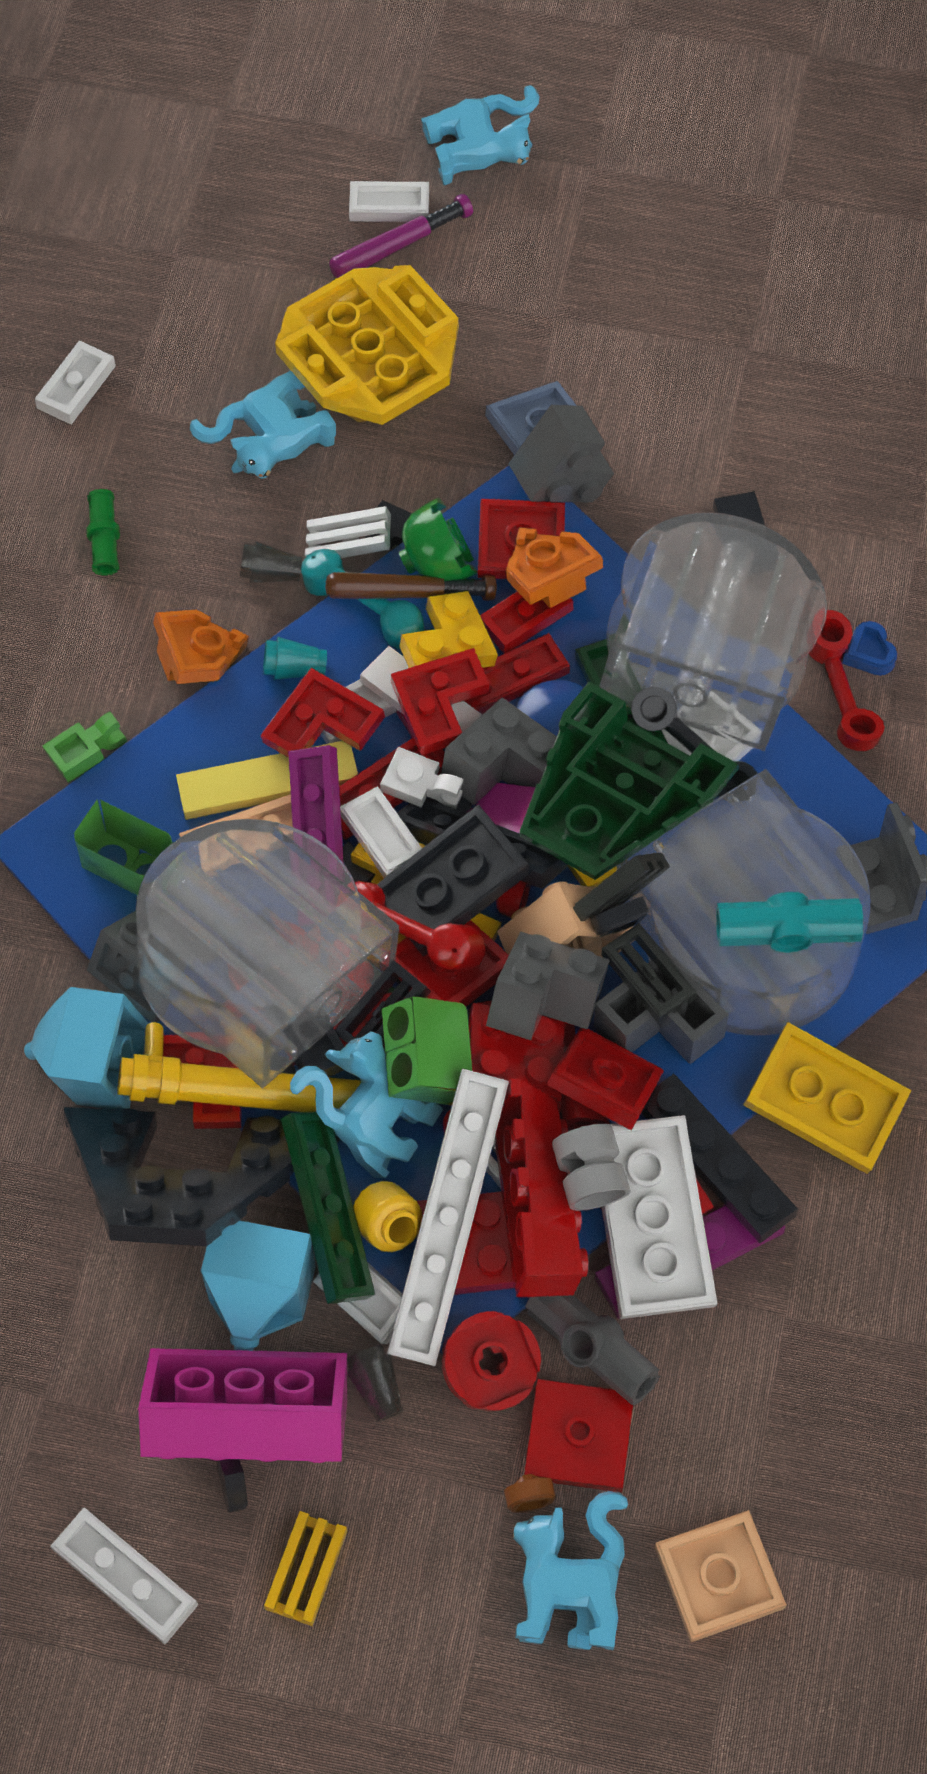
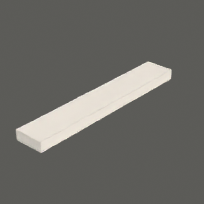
M466 1069L461 1070L391 1336L388 1354L432 1366L436 1365L509 1084L507 1080Z

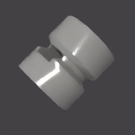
M594 1124L583 1126L561 1134L553 1140L552 1146L560 1171L568 1173L567 1177L563 1180V1186L571 1210L581 1211L600 1208L622 1200L630 1194L631 1190L624 1166L614 1161L620 1152L611 1125Z

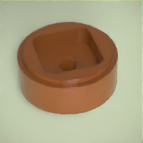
M532 1474L522 1475L514 1484L508 1486L503 1491L507 1509L514 1513L538 1510L552 1504L556 1499L552 1479L539 1478Z

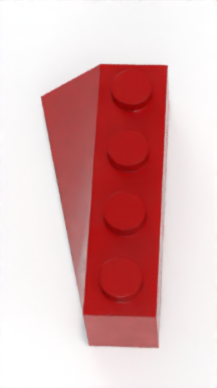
M521 1078L510 1079L494 1138L516 1297L573 1296L582 1277H586L588 1274L589 1263L586 1248H580L578 1233L581 1230L582 1224L581 1211L571 1210L563 1186V1180L567 1177L568 1173L560 1171L552 1146L555 1138L568 1132V1125L565 1119H560L557 1100Z

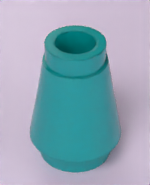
M277 637L276 641L266 640L263 675H273L274 680L304 677L310 668L325 675L327 650Z

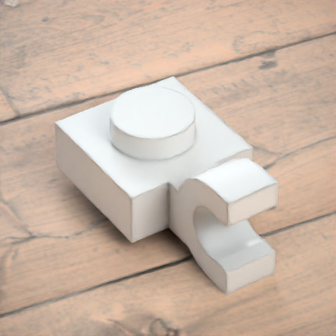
M398 747L380 783V790L383 793L422 807L426 797H430L456 809L463 794V791L460 789L464 779L451 774L437 775L439 762Z

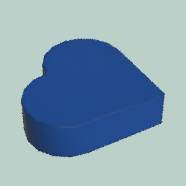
M866 621L859 624L854 630L842 664L881 676L890 673L894 669L898 653L895 646L886 640L887 633L885 628L877 622Z

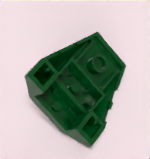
M588 682L562 714L559 722V732L553 748L549 749L546 757V767L540 784L536 785L519 831L520 837L596 880L712 803L737 772L739 764L702 743L689 756L628 722L626 701Z

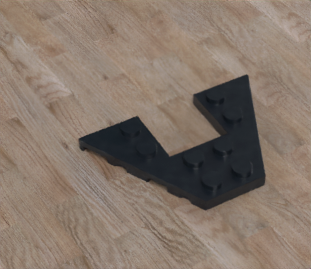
M64 1107L63 1109L66 1128L70 1130L76 1154L81 1159L83 1172L89 1187H92L100 1216L104 1218L105 1229L111 1241L208 1246L222 1235V1231L226 1227L236 1224L247 1215V1206L259 1196L270 1197L290 1181V1176L294 1173L282 1121L272 1116L247 1117L227 1172H217L201 1168L182 1170L165 1169L158 1166L141 1167L157 1129L156 1112L137 1111L132 1108L111 1110ZM335 1134L336 1141L338 1143L340 1141V1138Z

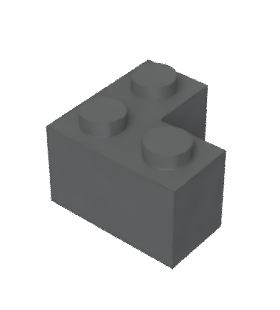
M551 404L508 463L528 498L534 502H593L602 494L603 488L614 475V472L600 451L606 444L583 406Z
M501 698L446 747L441 774H451L464 779L460 789L463 791L462 797L473 805L501 780L511 785L536 788V785L540 784L544 773L549 749L553 748L557 736L507 700Z
M520 932L496 981L486 1026L528 1040L532 1039L542 1015L588 1029L595 1012V1003L600 998L610 960L597 956L586 949H575L553 942L542 935Z
M665 949L663 952L697 991L696 999L689 1004L685 1002L679 1011L674 1014L672 1012L666 1016V1020L658 1024L623 982L595 1003L594 1027L604 1038L630 1052H634L660 1032L677 1052L691 1064L725 1037L729 1014ZM651 960L648 964L673 995L679 993ZM637 971V976L651 991V993L656 997V999L661 1004H663L664 1002L661 1000V998L656 994V992L646 982L642 975Z

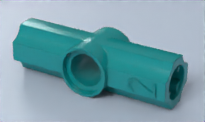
M799 892L778 893L769 897L764 902L717 903V941L719 946L770 945L771 949L781 953L799 952L809 948L812 943L861 942L863 937L862 904H860L859 898L808 900L806 895Z

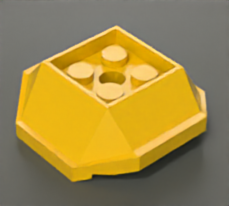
M411 265L394 266L393 269L378 267L354 268L287 307L280 333H278L275 342L276 354L323 408L345 414L357 422L370 421L383 425L450 385L459 322L456 314Z

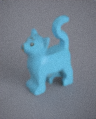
M525 86V99L522 101H515L502 94L490 95L484 98L464 99L455 106L421 118L422 129L428 144L438 143L442 140L443 136L448 134L455 136L457 140L448 144L443 143L435 148L440 164L438 171L443 185L452 183L453 175L462 171L485 169L499 161L520 165L528 161L533 145L529 139L527 129L531 121L529 114L537 107L540 98L533 86ZM499 109L512 116H522L499 132H494L490 120V114Z
M290 370L276 377L266 386L249 393L242 401L232 403L219 412L215 427H205L197 419H194L190 423V431L200 442L214 444L223 440L231 432L235 419L244 420L257 436L238 437L230 440L232 447L237 450V459L232 465L231 470L233 473L244 471L247 474L256 475L264 479L269 476L271 469L277 462L296 458L312 444L320 443L324 447L334 445L336 423L327 410L316 412L314 402L309 403L308 400L300 399L297 389L301 390L305 386Z
M370 1031L361 1038L351 1040L341 1051L330 1049L325 1053L329 1060L345 1071L359 1077L361 1081L352 1096L339 1109L333 1107V1086L326 1072L317 1066H305L298 1070L290 1082V1090L293 1094L297 1095L306 1086L313 1085L316 1089V1113L324 1124L333 1128L335 1134L347 1144L356 1161L374 1178H386L390 1173L387 1170V1166L392 1158L408 1162L418 1147L413 1139L395 1135L392 1127L399 1116L411 1124L421 1122L428 1126H433L443 1108L437 1103L389 1097L383 1038L381 1035Z
M607 1491L598 1494L589 1503L586 1519L590 1533L604 1546V1552L599 1559H565L558 1557L564 1540L562 1508H555L552 1515H536L527 1521L516 1523L513 1530V1538L522 1547L527 1558L522 1581L527 1605L526 1621L517 1624L515 1638H518L519 1642L542 1644L549 1631L554 1609L575 1611L578 1618L576 1627L568 1632L567 1645L569 1648L590 1650L592 1646H598L607 1650H614L618 1624L615 1593L619 1569L625 1556L623 1537L607 1522L606 1514L611 1510L627 1508L629 1504L624 1495L619 1492Z

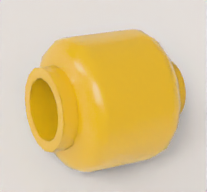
M380 1181L369 1185L361 1191L353 1205L360 1235L380 1251L395 1252L402 1250L411 1244L419 1233L423 1218L422 1210L417 1201L394 1182Z

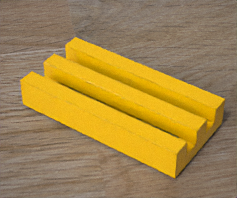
M299 1511L264 1604L265 1610L313 1626L347 1534L346 1526L340 1524L333 1525L328 1523V1520L320 1517L316 1519L310 1517L308 1513ZM308 1528L313 1530L285 1605L279 1601L305 1531ZM324 1534L331 1536V1542L305 1611L297 1609Z

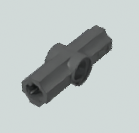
M575 1296L529 1298L525 1306L528 1308L527 1314L561 1343L563 1355L570 1364L580 1368L588 1366L631 1405L641 1402L654 1389L661 1377L658 1375L659 1369L624 1339L622 1328L614 1318L608 1315L597 1316Z

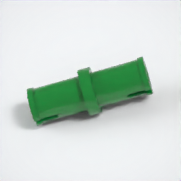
M95 489L87 495L90 524L86 528V537L91 542L92 571L101 576L113 575L120 569L117 554V540L120 538V527L115 522L114 493L108 489Z

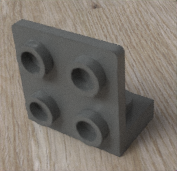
M897 802L887 805L878 838L836 849L835 859L852 899L859 898L860 904H862L863 927L866 934L918 920L922 903L926 900L927 856L919 854L914 843L916 834L913 822L908 815L903 816Z
M156 899L100 931L87 971L114 993L124 994L140 1014L151 1023L158 1022L165 1018L177 985L221 959L224 948L179 914L172 906L161 899Z

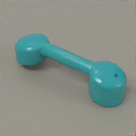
M326 548L315 550L307 555L301 565L305 589L310 594L316 596L327 595L325 584L329 574L333 572H346L343 568L341 556L336 551ZM357 599L380 615L383 637L389 645L400 649L399 645L402 634L425 631L421 611L409 601L395 600L390 602L387 599Z

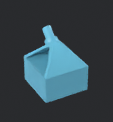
M70 987L43 1016L35 1029L32 1041L25 1045L24 1053L28 1059H36L46 1075L76 1105L111 1110L130 1108L131 1101H129V1096L117 1095L121 1057L133 1058V1054L143 1055L145 1027L149 1023L124 994Z
M239 1220L236 1224L226 1227L222 1231V1235L207 1246L201 1274L209 1302L231 1334L230 1342L234 1345V1350L253 1351L259 1345L261 1337L303 1320L316 1267L310 1234Z

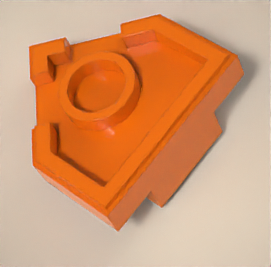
M519 528L516 537V547L506 568L507 581L530 605L542 599L551 608L585 591V577L603 568V557L579 533L561 532L560 536L537 534V529Z
M197 609L155 613L153 624L159 637L156 651L168 681H176L177 684L218 681L247 647L248 635L234 628L228 631L212 623L210 616Z

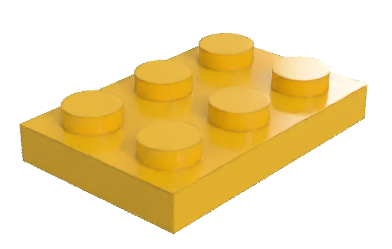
M787 1022L743 1106L868 1174L872 1170L912 1090Z

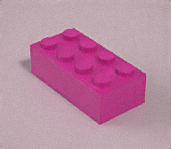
M150 1348L138 1407L140 1456L159 1457L161 1459L205 1458L215 1461L247 1459L263 1462L276 1460L309 1461L313 1463H323L326 1461L342 1462L347 1410V1353Z

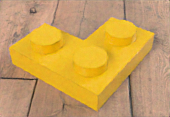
M469 591L428 597L425 609L435 630L402 634L399 647L409 668L471 648L475 649L482 668L495 666L498 656Z

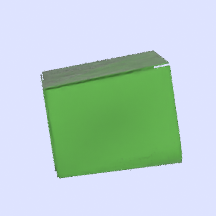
M97 799L74 833L82 868L149 902L159 899L179 868L171 836L167 832L100 800L103 812L102 818ZM107 845H118L126 851L127 862L122 866L98 854V851ZM140 849L143 850V851H145V852H147V853H141V854L139 855ZM145 864L158 865L150 874L141 875L136 873V870Z
M412 996L382 1008L389 1097L439 1104L453 1102L456 1091L441 1088L456 1089L461 1070L472 1071L468 1014L465 1005L458 1002Z

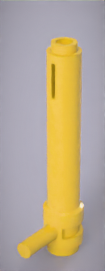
M157 1022L149 1023L145 1027L144 1055L133 1054V1058L121 1057L117 1095L129 1096V1101L144 1102L145 1097L157 1098V1103L175 1105L177 1100L294 1112H316V1089L313 1085L306 1086L297 1095L291 1092L290 1082L295 1074L181 1063L180 1058L163 1057L164 1028ZM329 1078L333 1086V1107L339 1109L352 1096L361 1081Z

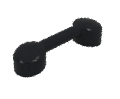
M649 687L636 694L632 701L631 712L633 719L640 727L649 731L665 729L691 753L694 752L700 743L714 750L677 717L676 700L670 692L659 687ZM734 761L739 764V769L718 795L722 801L729 805L741 806L749 803L756 797L760 788V778L752 765L743 761Z

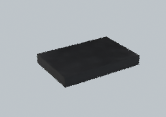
M478 804L377 885L382 888L385 894V905L387 908L435 929L439 925L447 923L465 925L533 870ZM410 939L423 957L428 954L427 946Z

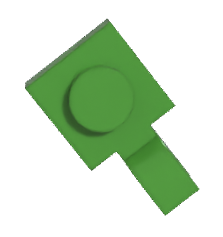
M109 711L88 729L85 730L78 722L42 745L46 755L69 783L105 759L101 752L102 748L113 750L128 741L119 729L121 727L119 722Z

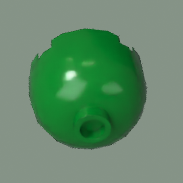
M439 497L420 507L407 519L402 531L405 549L399 551V556L409 574L417 571L419 575L441 578L444 581L464 580L475 575L478 571L476 567L466 564V562L474 560L472 553L455 519L452 517L445 520L441 510L445 509L446 505Z

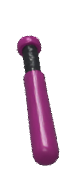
M464 193L459 194L454 198L453 203L440 208L428 216L421 215L332 257L329 262L330 270L333 276L338 278L354 268H367L398 250L430 235L431 230L460 216L462 218L470 217L473 214L472 203L467 195Z

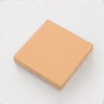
M749 1510L655 1543V1550L690 1642L703 1639L786 1608V1602Z

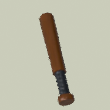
M333 572L327 576L325 588L327 595L332 599L428 598L430 596L469 591L470 596H481L484 601H492L496 597L497 583L493 575H484L482 579L478 580L458 579L444 581L441 578L422 575Z

